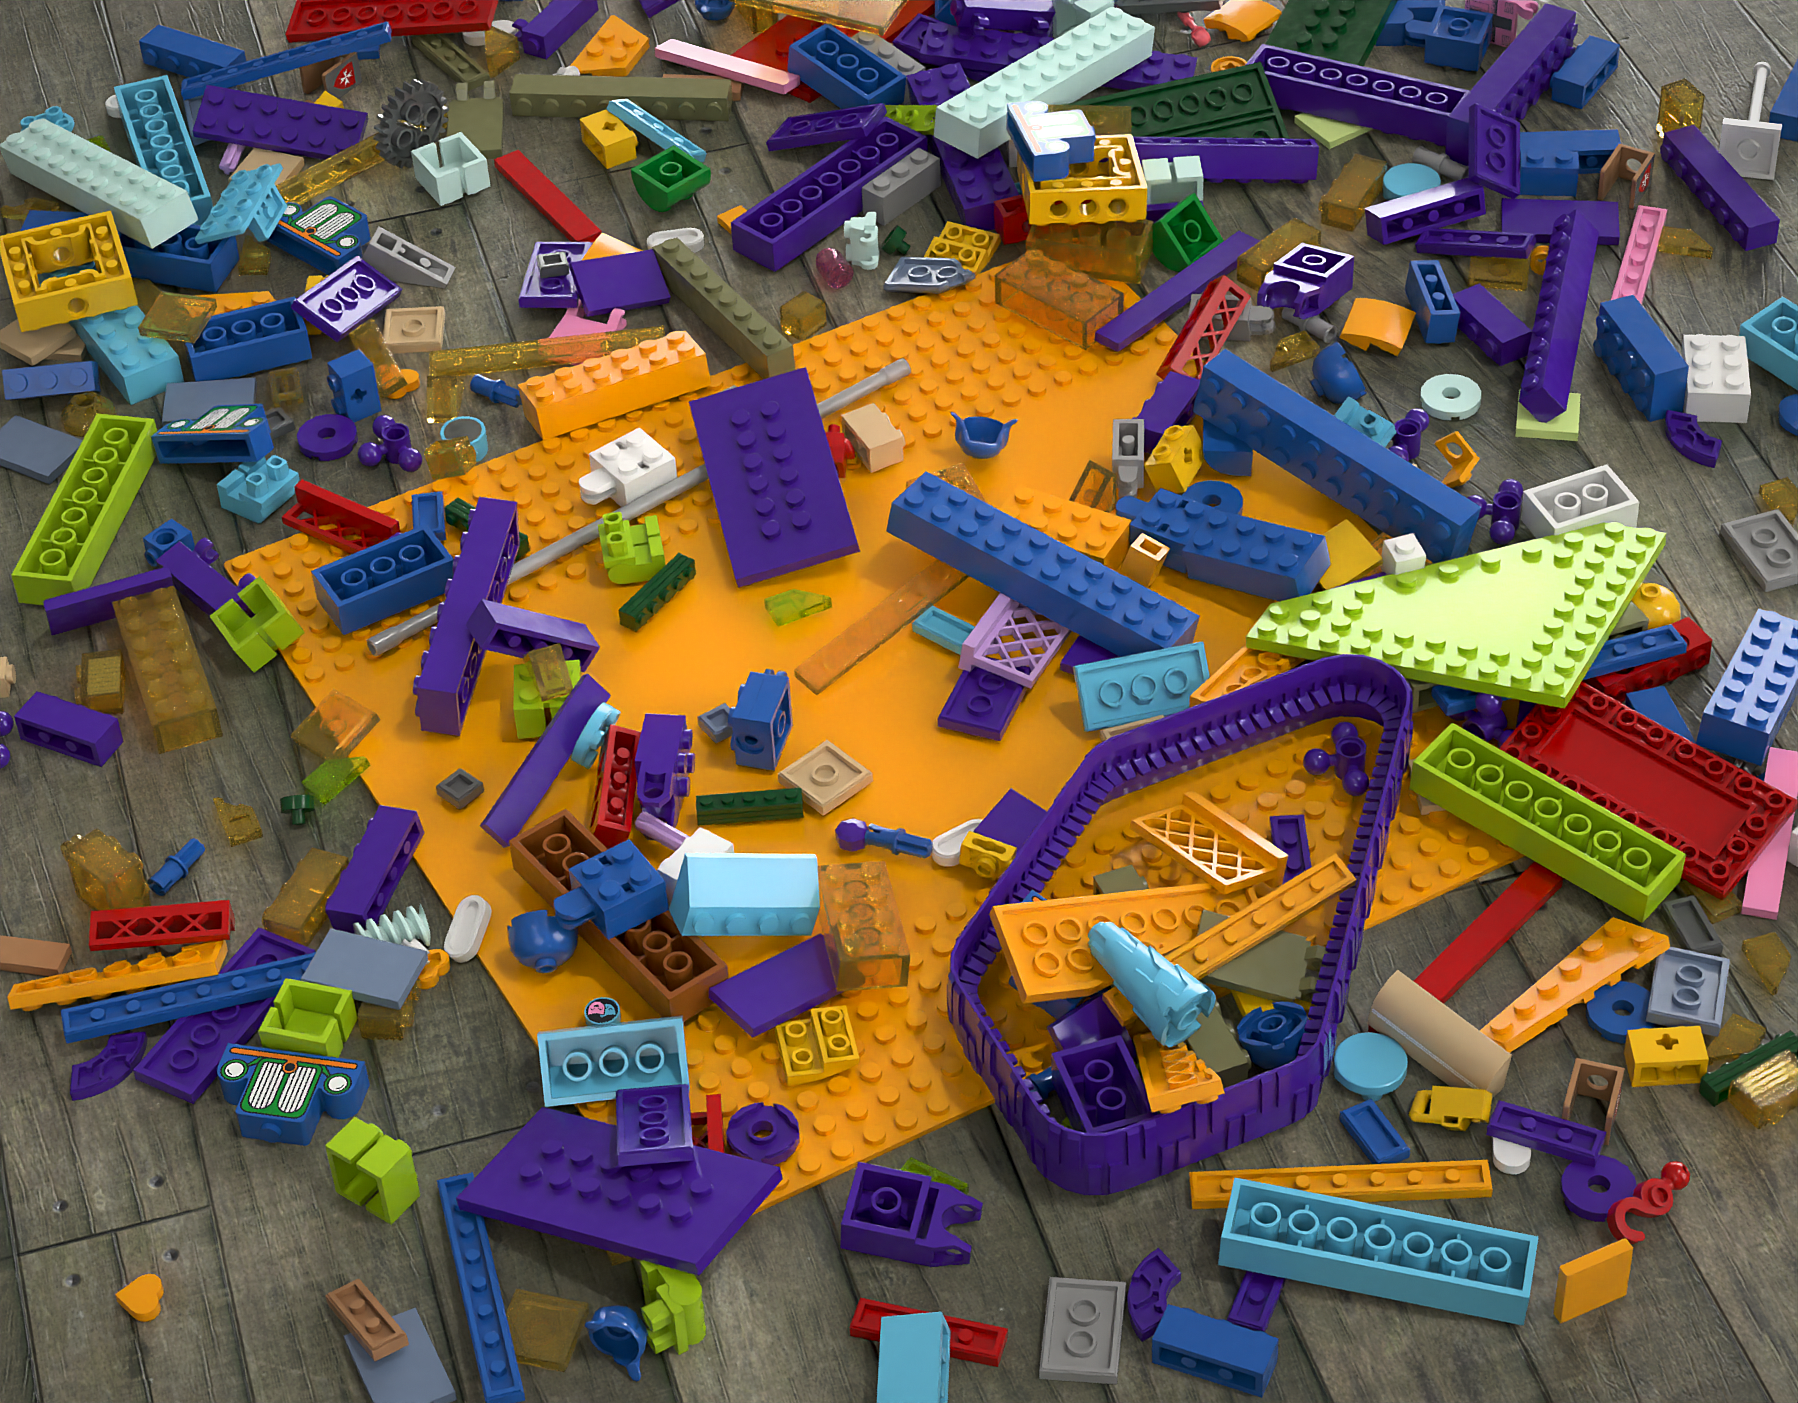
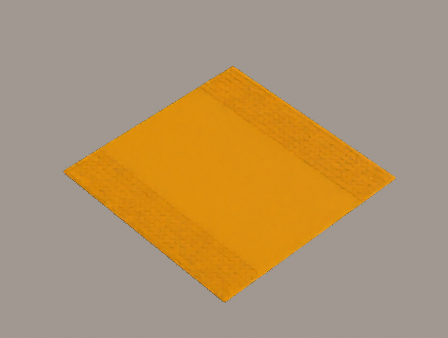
M1078 237L1067 239L1056 245L977 274L975 279L967 284L940 294L927 293L918 296L912 300L793 345L795 369L806 367L817 404L879 372L880 369L901 358H904L911 368L909 375L890 385L877 389L822 419L825 432H828L829 425L836 424L840 426V433H842V414L874 403L882 413L885 412L888 415L891 424L896 430H901L905 438L906 445L903 447L904 461L871 473L857 456L856 464H847L846 478H839L860 552L738 588L709 479L629 521L630 526L645 524L644 517L657 515L665 564L678 553H681L695 560L696 569L695 577L684 585L682 590L678 591L637 632L620 625L618 610L648 581L627 584L612 582L604 566L600 537L506 587L501 604L583 623L587 626L599 644L600 649L585 673L581 672L582 676L589 674L611 695L606 703L621 711L615 724L616 726L641 732L645 713L686 716L687 729H692L693 733L692 747L689 751L695 754L694 773L688 774L690 778L689 797H683L675 829L691 837L701 827L733 843L734 853L816 855L820 909L811 936H698L727 964L729 978L820 933L865 972L864 982L811 1008L847 1006L860 1058L859 1064L820 1080L787 1086L775 1036V1027L752 1038L715 1003L683 1022L690 1084V1112H707L706 1095L721 1094L726 1154L732 1155L727 1147L726 1131L730 1118L745 1106L764 1102V1106H773V1103L779 1104L790 1110L798 1121L800 1142L795 1152L785 1161L774 1165L780 1167L783 1179L752 1215L857 1167L858 1162L866 1163L995 1103L994 1097L982 1077L975 1072L971 1062L965 1056L953 1025L949 1022L947 984L950 973V955L955 946L956 938L986 900L989 891L997 883L998 878L992 881L978 876L974 868L960 863L955 866L939 865L933 860L932 854L925 859L904 853L894 855L891 850L872 845H866L864 849L850 852L839 848L835 829L841 821L855 818L864 821L867 827L873 823L893 830L903 828L908 834L933 841L939 835L969 820H983L1010 788L1048 811L1065 783L1073 776L1085 759V755L1097 744L1102 743L1100 730L1104 729L1084 731L1074 675L1060 670L1061 660L1079 636V634L1073 631L1069 634L1033 687L1027 689L1001 741L939 727L938 717L963 672L962 669L958 668L960 655L913 632L912 623L933 605L976 626L1000 592L886 532L891 503L925 471L997 509L1002 506L1015 487L1021 485L1116 515V503L1119 497L1118 488H1112L1113 419H1132L1139 415L1145 400L1150 399L1155 393L1158 382H1163L1156 373L1178 335L1164 321H1161L1119 352L1095 341V332L1140 301L1141 298ZM1194 360L1187 361L1182 369L1193 378L1197 374ZM747 363L737 365L726 371L711 375L712 385L542 440L367 508L398 520L401 533H405L413 529L411 495L442 491L444 508L457 497L474 507L477 505L479 496L517 502L519 532L528 536L530 548L528 553L514 562L515 564L602 518L604 514L612 513L621 508L610 497L595 505L588 504L582 500L579 479L591 473L589 453L637 428H641L675 457L678 478L705 464L689 401L716 394L734 385L740 387L760 381L763 378ZM950 412L956 413L961 419L978 416L992 418L1003 424L1012 419H1018V421L1011 426L1007 445L998 455L989 459H976L965 454L956 442V420ZM1196 414L1189 425H1194L1203 443V418ZM1254 450L1251 476L1219 473L1204 460L1189 485L1190 487L1197 482L1207 480L1231 484L1240 491L1243 497L1241 516L1319 535L1325 534L1345 519H1348L1370 542L1380 556L1382 555L1384 540L1361 517ZM1144 452V465L1151 455ZM1144 467V488H1137V499L1149 502L1157 491ZM1208 504L1209 506H1212V507L1218 506V505H1215V504ZM445 519L446 540L440 542L454 559L455 555L461 554L460 543L463 532L449 525ZM328 524L319 526V528L328 530L337 528V526ZM301 532L226 561L224 563L225 571L235 586H238L240 579L247 573H251L256 578L260 576L277 594L305 633L283 651L280 648L277 651L378 806L384 805L417 811L424 835L412 858L452 919L459 903L468 896L479 895L490 904L492 910L491 917L476 956L538 1051L537 1034L539 1031L587 1026L584 1010L586 1005L596 998L607 997L615 1000L620 1007V1022L662 1018L579 934L573 956L550 973H539L536 969L521 964L510 950L507 926L512 927L511 920L514 917L537 910H547V916H555V910L513 869L510 846L502 847L480 825L540 738L518 739L513 701L514 665L541 662L487 650L460 736L422 731L420 717L415 715L418 695H413V684L416 675L421 676L422 673L421 660L423 652L430 649L429 636L432 626L403 640L399 645L378 656H374L369 650L367 639L445 601V593L343 635L317 600L311 571L349 556L351 553ZM356 534L343 536V539L348 541L362 539L361 536ZM1124 560L1122 561V563L1120 564V566L1117 568L1116 572L1119 573L1120 568H1121V566H1122ZM1163 565L1155 581L1148 587V589L1157 592L1167 599L1176 601L1180 606L1200 616L1193 643L1204 642L1210 677L1246 644V635L1271 603L1279 602L1190 579L1187 572L1184 574ZM1380 566L1362 578L1381 573ZM1317 583L1310 594L1324 590ZM1034 615L1037 622L1050 620L1043 615ZM1026 617L1013 618L1015 625L1029 623ZM1055 629L1042 630L1045 637L1058 635ZM1034 632L1021 633L1023 640L1037 638ZM1013 635L999 637L1002 643L1015 641ZM1042 647L1029 649L1032 655L1045 653ZM1021 650L1007 652L1010 658L1024 657ZM999 653L986 655V657L1002 660ZM544 663V667H550L549 664ZM766 669H773L775 675L778 671H785L789 677L793 726L775 771L736 765L735 751L730 748L732 736L715 743L698 725V716L724 703L729 708L732 706L736 707L739 687L741 684L746 683L750 671L764 673ZM1510 699L1502 701L1501 710L1507 718V727L1503 731L1515 730L1520 700ZM1439 706L1412 713L1413 735L1409 760L1416 759L1451 723L1462 728L1466 719L1455 721L1446 716ZM544 708L546 724L548 726L552 720L550 708ZM1337 717L1321 720L1113 799L1100 806L1098 811L1091 815L1092 819L1089 824L1084 825V831L1080 836L1076 837L1077 841L1072 848H1068L1069 853L1064 859L1060 860V866L1057 870H1053V876L1049 882L1044 883V889L1038 894L1046 900L1093 895V876L1128 865H1133L1139 877L1143 876L1146 879L1149 889L1207 883L1130 829L1132 819L1181 805L1184 794L1195 791L1271 844L1270 816L1304 814L1311 866L1336 853L1347 867L1348 864H1353L1349 862L1351 852H1358L1353 850L1354 840L1359 839L1356 837L1358 827H1363L1359 825L1361 815H1367L1362 813L1364 803H1370L1365 801L1367 792L1361 796L1347 794L1343 789L1342 780L1335 775L1334 766L1329 767L1324 774L1312 775L1305 770L1303 758L1309 750L1314 748L1322 749L1328 755L1335 754L1336 745L1331 738L1332 729L1340 722H1349L1356 727L1358 738L1362 739L1366 744L1365 773L1369 781L1376 779L1372 777L1374 767H1379L1375 765L1377 755H1382L1378 753L1380 743H1384L1381 741L1382 734L1385 732L1384 727L1373 721L1358 717ZM1492 738L1488 743L1498 748L1497 740ZM826 740L873 773V782L824 816L803 801L804 818L698 826L696 796L787 789L778 782V773ZM601 746L596 750L598 756L590 769L571 760V756L569 757L518 835L564 809H567L588 831L590 830ZM459 768L481 781L484 786V792L460 810L437 795L436 786ZM1407 768L1402 777L1400 799L1395 818L1390 822L1387 850L1382 868L1377 873L1375 896L1370 916L1364 923V931L1514 862L1525 855L1447 810L1429 812V814L1421 815L1416 800V793L1409 789L1411 779L1409 768ZM636 783L631 832L628 839L632 841L657 871L662 861L669 858L675 851L655 840H647L643 833L636 830L635 821L642 812L637 797ZM1150 827V828H1153V829L1165 830V829ZM1173 843V844H1175V845H1181V846H1187V847H1188V845H1182V844ZM1193 846V848H1199V849H1204V850H1210V851H1212V849H1206V848H1200V847H1194V846ZM1198 860V861H1202V862L1212 863V862H1209V861ZM1217 863V864H1219V865H1225V866L1236 867V866H1233V865H1227V864ZM1220 876L1225 880L1232 879L1230 877ZM1264 882L1252 885L1257 899L1278 888V886L1271 888ZM1339 894L1281 931L1307 937L1306 941H1310L1311 946L1320 945L1326 947L1327 941L1333 940L1329 938L1331 928H1336V926L1332 925L1334 915H1341L1336 913L1337 904L1344 901L1339 900ZM1003 950L996 953L993 963L988 964V970L984 976H980L978 997L986 1010V1014L982 1017L990 1016L994 1023V1026L990 1029L997 1028L1002 1038L998 1042L1006 1041L1010 1048V1051L1006 1054L1013 1053L1018 1063L1014 1067L1022 1066L1026 1073V1076L1022 1079H1025L1028 1075L1032 1073L1037 1075L1051 1066V1053L1058 1052L1046 1027L1057 1019L1032 1003H1022L1019 992L1009 984L1012 974ZM1206 983L1215 993L1216 1000L1231 993L1230 989ZM811 1009L787 1021L810 1019ZM1139 1017L1125 1025L1131 1039H1133L1132 1035L1150 1031ZM616 1099L574 1104L582 1117L617 1126ZM707 1124L691 1125L692 1135L696 1138H699L707 1131ZM760 1130L754 1136L764 1138L771 1135V1132Z

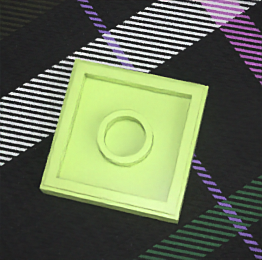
M1304 112L1296 115L1294 121L1296 125L1328 149L1373 129Z
M1519 389L1515 437L1578 441L1581 394L1569 393L1566 411L1544 423L1539 422L1519 402L1521 391Z

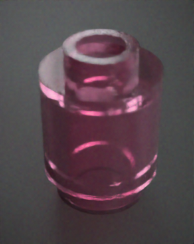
M825 248L817 254L816 268L831 288L839 289L850 283L854 271L840 251L833 248Z

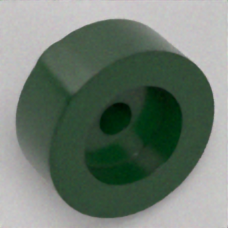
M896 225L887 235L880 248L889 255L896 249L905 255L911 247L903 240L907 232Z
M292 795L280 798L281 813L291 814L292 825L306 824L305 813L315 810L314 796Z

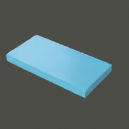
M1204 642L1073 666L1085 732L1124 725L1159 715L1166 717L1191 708L1189 707L1190 695L1210 678Z

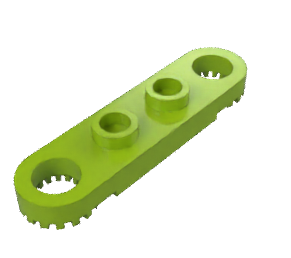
M885 105L887 110L886 117L923 135L934 136L935 119L933 117L935 118L937 105Z

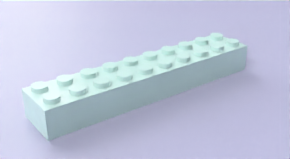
M1110 7L937 106L934 137L978 159L1011 139L1006 130L1007 103L1039 101L1048 105L1049 109V107L1068 104L1078 100L1152 56L1155 27L1145 23L1140 18L1124 13L1119 8Z
M44 118L31 122L28 128L19 133L9 135L6 141L0 144V151L11 174L88 215L111 210L118 231L152 249L199 220L186 190Z

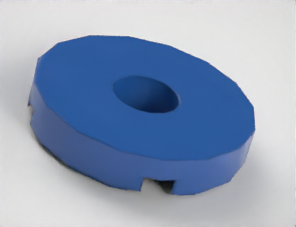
M1212 480L1197 482L1188 487L1186 492L1182 494L1184 497L1206 505H1218L1214 507L1216 510L1242 515L1243 497L1240 491L1231 484Z
M1619 981L1612 987L1605 984L1595 990V998L1587 1002L1586 1018L1589 1026L1593 1030L1596 1029L1601 1032V1037L1608 1041L1625 1044L1627 1030L1657 1027L1655 1023L1646 1022L1650 992L1635 983ZM1618 1009L1627 1010L1631 1014L1628 1016H1620L1616 1014L1614 1011Z

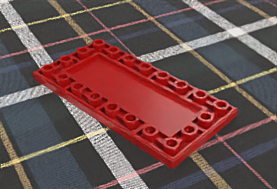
M1582 681L1565 709L1537 703L1499 748L1685 853L1686 858L1681 878L1721 901L1725 900L1798 808L1797 799Z

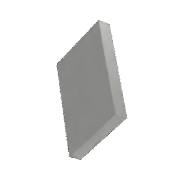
M1779 509L1721 524L1720 533L1764 592L1798 584V534Z
M1050 1277L1039 1379L1117 1384L1126 1282Z

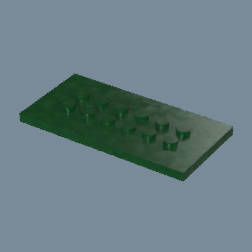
M1289 0L1265 44L1364 67L1398 0Z
M1261 62L1058 105L1048 109V113L1081 110L1089 125L1094 127L1096 136L1132 134L1133 137L1290 139Z

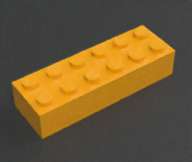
M673 331L667 334L666 337L657 340H646L638 346L629 349H618L610 355L601 358H590L580 365L562 367L554 373L542 377H531L526 382L518 384L525 417L540 437L545 440L712 384L706 353L686 331Z

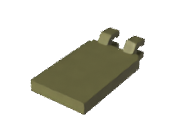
M484 81V98H470L468 82L457 83V99L451 100L448 105L447 137L462 132L486 159H496L503 156L504 101L501 97H497L495 81Z
M1203 909L1196 937L1230 916ZM1280 930L1200 979V981L1275 1002H1294L1296 998L1312 1003L1313 994L1320 993L1315 990L1317 980L1323 979L1313 976L1305 977L1306 969L1320 972L1321 967H1326V965L1322 964L1324 954L1329 952L1326 951V947L1320 945L1311 946V942L1306 941L1307 937Z

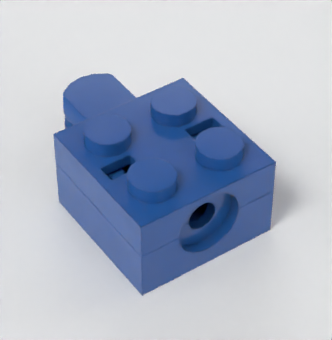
M1439 5L1432 22L1411 20L1405 24L1404 42L1406 45L1425 48V63L1460 68L1464 71H1478L1491 42L1493 14Z
M1162 488L1158 490L1149 502L1132 496H1125L1116 503V515L1132 520L1130 523V546L1142 533L1170 548L1163 566L1186 574L1187 569L1182 550L1211 510L1216 509Z
M766 669L764 673L750 671L746 683L740 685L738 702L736 707L732 706L728 715V726L732 727L733 730L730 748L735 751L736 765L775 771L793 726L789 677L785 671H778L776 675L773 669Z
M630 839L569 868L572 891L554 900L555 917L559 926L572 930L592 920L607 940L669 910L665 880Z

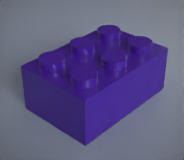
M1121 1035L1051 1053L1052 1084L1073 1130L1084 1133H1106L1158 1115L1157 1111H1151L1145 1085Z

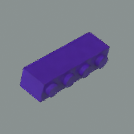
M1468 178L1365 208L1367 235L1383 245L1421 234L1431 228L1445 227L1486 214L1484 187L1468 180Z
M484 599L480 600L466 623L467 628L481 649L549 665L550 662L580 660L581 672L584 673L600 649L599 644L583 623Z
M379 805L374 817L368 821L362 840L355 846L353 857L347 868L342 871L333 895L327 899L325 911L333 929L355 934L354 923L358 922L364 930H366L367 919L372 918L378 924L380 915H383L424 835L417 811Z

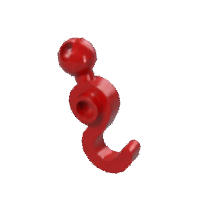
M1670 1161L1663 1166L1661 1179L1651 1178L1642 1181L1635 1187L1633 1197H1626L1613 1203L1607 1215L1608 1228L1612 1235L1618 1241L1626 1238L1630 1244L1643 1241L1645 1234L1642 1231H1636L1628 1227L1625 1221L1626 1212L1628 1211L1646 1218H1656L1669 1212L1673 1205L1671 1190H1682L1690 1181V1172L1682 1162Z

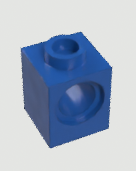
M173 519L168 520L143 537L146 560L151 566L158 567L155 560L179 541L193 551L195 544L192 532Z

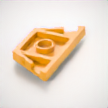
M611 15L570 66H576L580 74L592 73V76L625 77L649 49V38L617 16Z

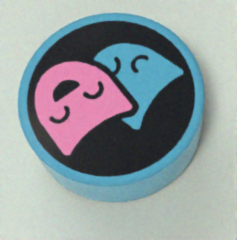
M596 998L585 1007L584 1015L587 1026L619 1023L621 1021L619 1004L611 998Z

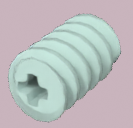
M421 904L419 906V914L412 906L407 907L406 918H404L399 910L393 911L392 922L385 914L380 915L379 926H377L372 918L367 919L366 930L358 922L353 924L354 932L357 935L400 945L404 939L411 942L415 938L416 940L421 939L426 946H430V929Z

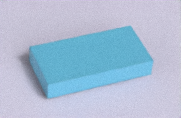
M933 605L912 623L913 632L961 655L963 642L975 628V626Z

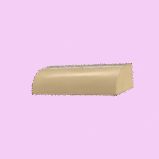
M1397 970L1376 996L1367 1024L1380 1034L1397 1041L1403 1047L1406 1054L1450 1087L1485 1089L1493 1094L1492 1098L1497 1095L1504 1087L1512 1055Z

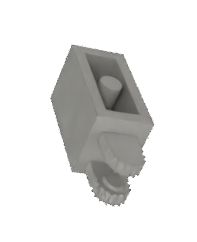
M1202 294L1191 295L1189 316ZM1225 295L1227 308H1234L1239 299L1235 295ZM1250 297L1226 340L1251 341V335H1270L1276 328L1275 321L1273 320L1274 311L1266 306H1252ZM1221 314L1212 317L1214 331H1221L1224 327Z
M1113 419L1112 488H1118L1119 499L1125 496L1137 498V488H1144V419Z

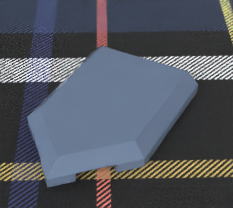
M901 257L883 287L886 292L940 294L969 283L975 279V274L969 269H963L961 263L955 258Z

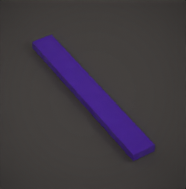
M1241 231L1236 232L1095 332L1094 340L1116 352L1121 351L1191 301L1192 294H1201L1209 282L1222 275L1226 276L1261 251L1262 241Z

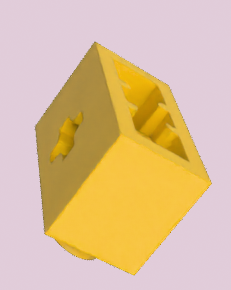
M603 110L580 119L582 142L606 169L637 158L636 146H638V140L632 130L630 131L624 125V122L611 112Z
M1174 425L1167 428L1145 463L1144 467L1157 492L1160 488L1173 493L1186 492L1204 462L1203 443L1194 425Z
M1700 1026L1627 1030L1624 1056L1632 1087L1700 1083L1702 1076L1707 1073L1709 1058Z

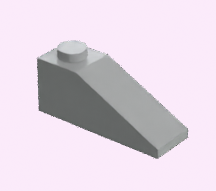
M379 226L362 257L365 262L391 281L438 288L446 287L456 268Z

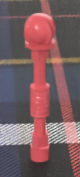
M1177 12V16L1183 24L1192 30L1191 38L1200 48L1206 46L1211 41L1210 34L1202 26H1197L1189 12Z

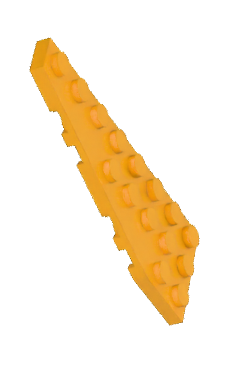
M1202 883L997 905L992 907L989 916L1022 1003L1025 1004L1090 996L1113 985L1114 979L1091 954V949L1088 946L1090 940L1088 933L1099 922H1113L1119 928L1123 927L1144 945L1153 947L1164 957L1196 937L1203 909L1232 916L1258 899L1252 885L1223 894L1210 884Z

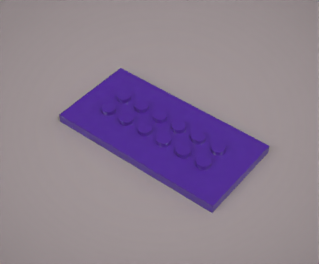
M806 367L689 401L738 588L860 552Z
M542 1107L456 1197L459 1209L699 1276L780 1183L783 1177L778 1166L693 1145L694 1160L619 1167L616 1125Z

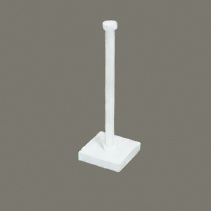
M1758 62L1754 66L1755 81L1748 121L1723 119L1719 153L1741 177L1774 180L1782 124L1759 122L1766 78L1770 75L1771 71L1770 65L1766 62Z

